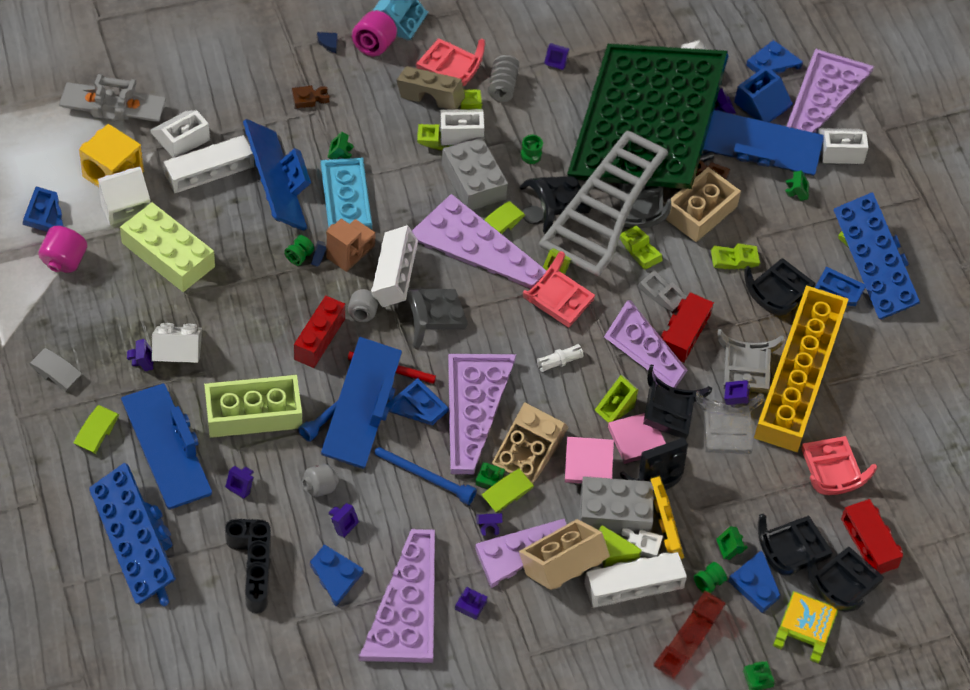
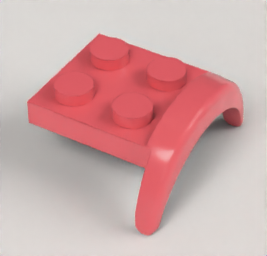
M438 38L416 63V68L462 79L463 86H465L473 78L481 64L485 40H479L474 55Z
M560 251L537 284L529 291H523V298L569 328L593 302L595 294L559 271L565 259V253Z
M846 436L803 443L801 447L811 473V484L816 492L823 495H839L856 490L867 483L877 470L876 464H872L861 474Z

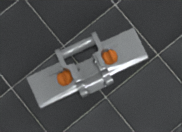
M98 74L94 83L95 86L66 82L59 107L89 111L93 114V117L123 121L124 119L135 118L159 122L166 97L136 93V79L128 81L103 77V74ZM103 85L123 88V90L121 89L120 96H112L106 94Z

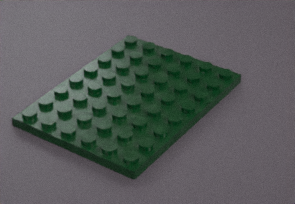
M608 43L567 176L587 181L626 131H630L668 150L667 156L652 174L646 186L692 189L728 61V51ZM628 141L623 148L649 162L657 155L631 141ZM619 156L611 163L638 178L645 171V169ZM606 171L599 179L603 182L631 184Z

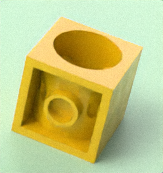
M109 123L102 129H99L79 149L82 177L99 187L98 179L107 175H113L139 166L142 173L144 172L141 144Z

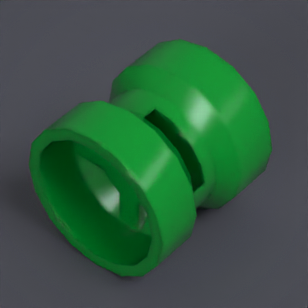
M532 134L523 138L521 159L527 164H536L541 160L543 140L539 136Z
M299 235L294 240V244L289 245L284 250V254L292 264L300 266L305 261V257L310 256L314 252L315 247L310 239Z
M711 562L706 566L705 571H699L693 577L698 589L706 595L713 592L715 586H720L727 581L726 572L716 562Z

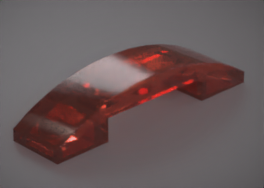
M705 590L693 607L688 619L669 646L665 647L653 664V667L675 679L704 641L726 603Z

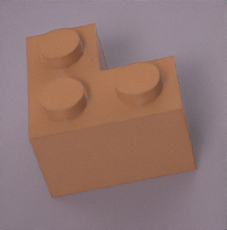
M341 218L337 223L330 225L326 232L327 259L346 272L375 246V232L356 219L349 224Z

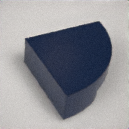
M317 32L318 43L325 47L327 51L336 53L338 33Z
M317 241L311 265L320 266L326 251L325 242Z

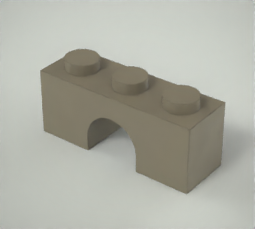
M408 66L404 68L397 78L400 96L403 99L420 102L424 94L429 93L435 98L438 107L457 110L465 98L462 79Z

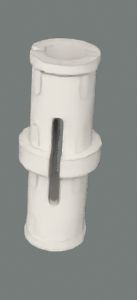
M576 344L564 350L558 349L553 354L538 358L537 365L540 371L545 372L557 366L563 367L568 362L583 358L582 348L579 349L581 346Z

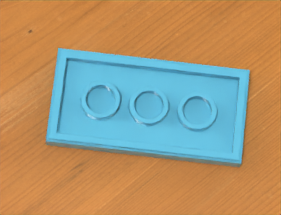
M363 158L321 160L328 228L342 218L349 224L356 219L372 229Z

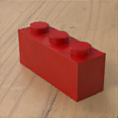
M691 292L686 299H681L677 308L679 312L677 315H672L668 324V331L664 330L661 334L664 342L683 363H685L708 322L714 302Z
M325 295L294 343V360L315 368L345 321V303Z
M870 499L845 507L841 521L863 559L880 574L899 568L903 558V551L900 545L896 544L892 538L889 526L885 525L881 519L879 509L873 505Z

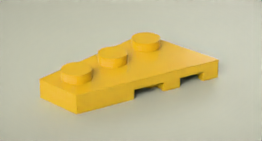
M660 476L652 478L651 482L656 499H654L657 513H661L662 519H659L662 533L666 532L668 539L664 540L667 552H678L680 559H683L685 557L668 495Z

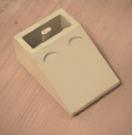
M524 402L492 464L505 469L509 473L520 468L533 484L559 447L569 427L564 422Z

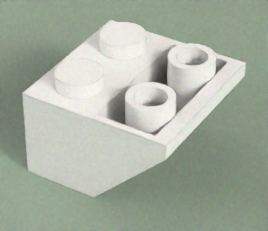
M483 109L440 110L441 145H457L480 137L484 140Z
M197 110L185 111L150 130L151 134L173 158L182 156L210 140L209 123Z
M818 128V134L824 135L821 147L822 163L864 164L868 151L866 131L861 129Z
M140 166L98 179L101 206L110 225L131 219L151 203Z
M161 323L152 334V361L198 363L200 359L202 328H197L196 324H183V327H174L173 323Z

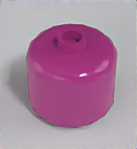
M377 10L370 11L364 15L352 31V40L356 48L363 54L373 57L385 52L397 36V27L394 20L386 13Z
M53 226L48 230L39 248L38 256L52 271L72 273L78 269L87 250V241L82 235L70 228Z

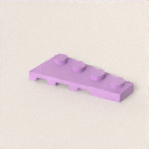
M627 300L604 337L645 369L649 370L650 365H654L655 375L665 384L676 388L688 370L633 302Z
M565 519L475 544V550L490 587H495L501 580L509 579L516 575L517 571L524 568L519 551L567 525Z

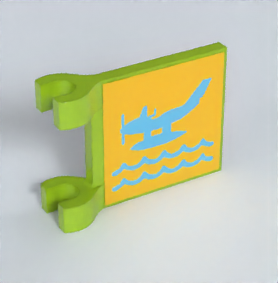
M793 591L773 646L782 649L786 637H793L813 645L814 649L810 660L819 663L838 610L827 603Z

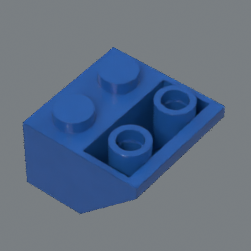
M767 66L738 85L734 100L735 104L754 119L769 123L792 107L793 104L781 77Z

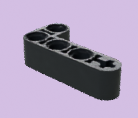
M232 519L225 526L226 544L231 549L248 550L245 586L246 608L254 614L262 613L268 605L271 528L267 521L261 519ZM258 554L263 555L262 557H255ZM257 575L262 576L261 578H254ZM255 592H259L258 599H255Z

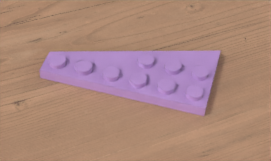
M815 49L787 127L815 133L873 72L874 66Z
M452 194L412 230L418 242L424 244L426 248L442 251L446 256L474 267H482L494 275L495 273L507 277L508 280L530 289L537 284L547 271Z
M448 354L450 474H474L516 360V354Z
M410 530L390 584H388L376 613L372 628L369 630L365 645L360 652L359 661L433 663L435 530Z

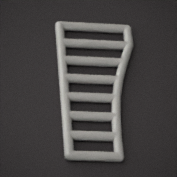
M626 131L543 236L539 246L547 251L553 248L563 251L566 256L571 258L570 263L595 276L601 275L614 257L619 237L634 202L652 174L667 156L668 150L637 134ZM628 141H631L657 155L649 162L623 148ZM619 156L645 169V171L638 178L611 163ZM606 171L635 186L630 194H627L599 180ZM595 187L625 203L621 211H618L587 194ZM582 202L616 219L614 229L612 230L576 212V208ZM568 218H571L610 238L608 248L606 249L563 227ZM556 234H559L602 256V259L595 266L551 243V240Z

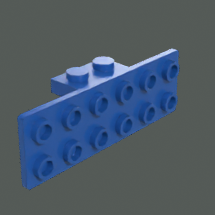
M714 110L703 151H712V153L734 157L743 162H756L758 165L765 167L774 166L795 172L802 170L804 174L815 175L824 135Z
M245 119L243 121L245 133L248 136L250 149L256 161L255 164L261 177V183L264 186L272 217L276 221L283 222L294 228L306 230L307 225L297 195L311 184V180L301 151L294 148L284 157L277 133L274 130Z
M871 192L834 208V213L862 280L866 285L878 318L880 320L919 304L920 300L905 268L909 265L904 253L899 254L897 249L901 247L896 235L892 237L874 193Z
M359 337L321 455L362 469L365 468L380 421H386L390 409L386 407L387 400L392 401L396 390L392 385L402 354L401 350Z
M160 384L123 396L121 398L123 406L167 509L170 510L211 496V487L196 456V446L199 445L195 432H190L189 430L190 421L187 414H182L180 407L174 406L166 385Z
M123 463L92 485L89 490L134 601L137 604H141L176 579L165 553L173 544L170 539L171 533L161 518L163 517L161 510L156 505L153 506L143 501L129 465Z

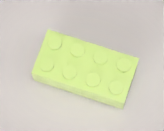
M153 202L120 226L122 244L182 292L186 291L215 267L214 250Z
M297 375L204 384L210 438L298 429L302 425V409Z

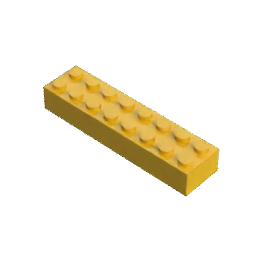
M806 285L758 421L754 439L798 453L849 300L848 298Z

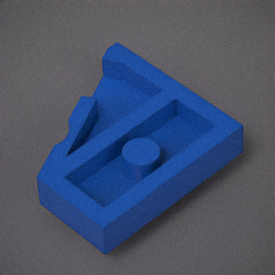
M773 40L749 58L746 66L755 73L765 66L774 73L785 72L786 68L794 66L796 69H800L803 61Z
M36 186L22 225L46 232L53 226H63L57 192Z
M828 267L825 268L815 286L816 289L848 298L847 306H856L866 287L865 284Z
M418 378L386 404V407L390 408V413L431 426L449 412L448 406Z
M325 544L310 561L312 570L320 578L321 585L324 590H327L333 605L336 607L364 571V568Z
M762 551L758 552L729 577L728 582L762 613L779 600V590Z

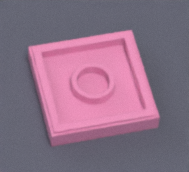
M645 413L608 423V429L624 464L641 460L642 452L666 444L660 430L643 424Z
M567 437L565 482L582 483L583 477L612 479L614 440Z

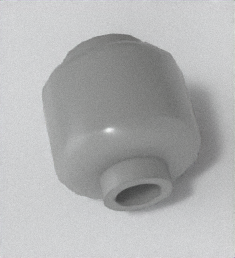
M366 289L357 290L351 295L348 313L355 321H371L376 315L379 302L373 297L372 291Z
M327 464L306 469L302 478L303 489L308 491L313 497L333 493L339 482L336 470Z

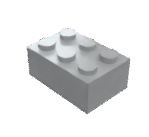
M482 137L443 148L442 166L463 204L474 210L506 200L508 183Z
M583 477L580 491L579 520L597 530L603 525L622 535L623 528L631 529L637 535H639L640 529L651 532L653 524L652 482Z

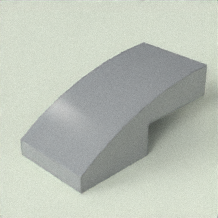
M655 270L638 284V287L646 295L670 311L678 307L682 298H687L673 282L668 284Z
M46 348L29 364L46 380L50 378L65 392L82 375L74 366Z

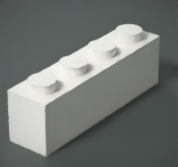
M244 135L164 161L165 177L174 194L254 167V155Z
M408 225L385 232L374 284L371 289L373 297L378 300L382 307L405 301L418 244V239Z
M678 552L672 554L663 553L658 557H644L634 562H619L606 568H593L586 572L584 584L592 608L684 589L687 576Z

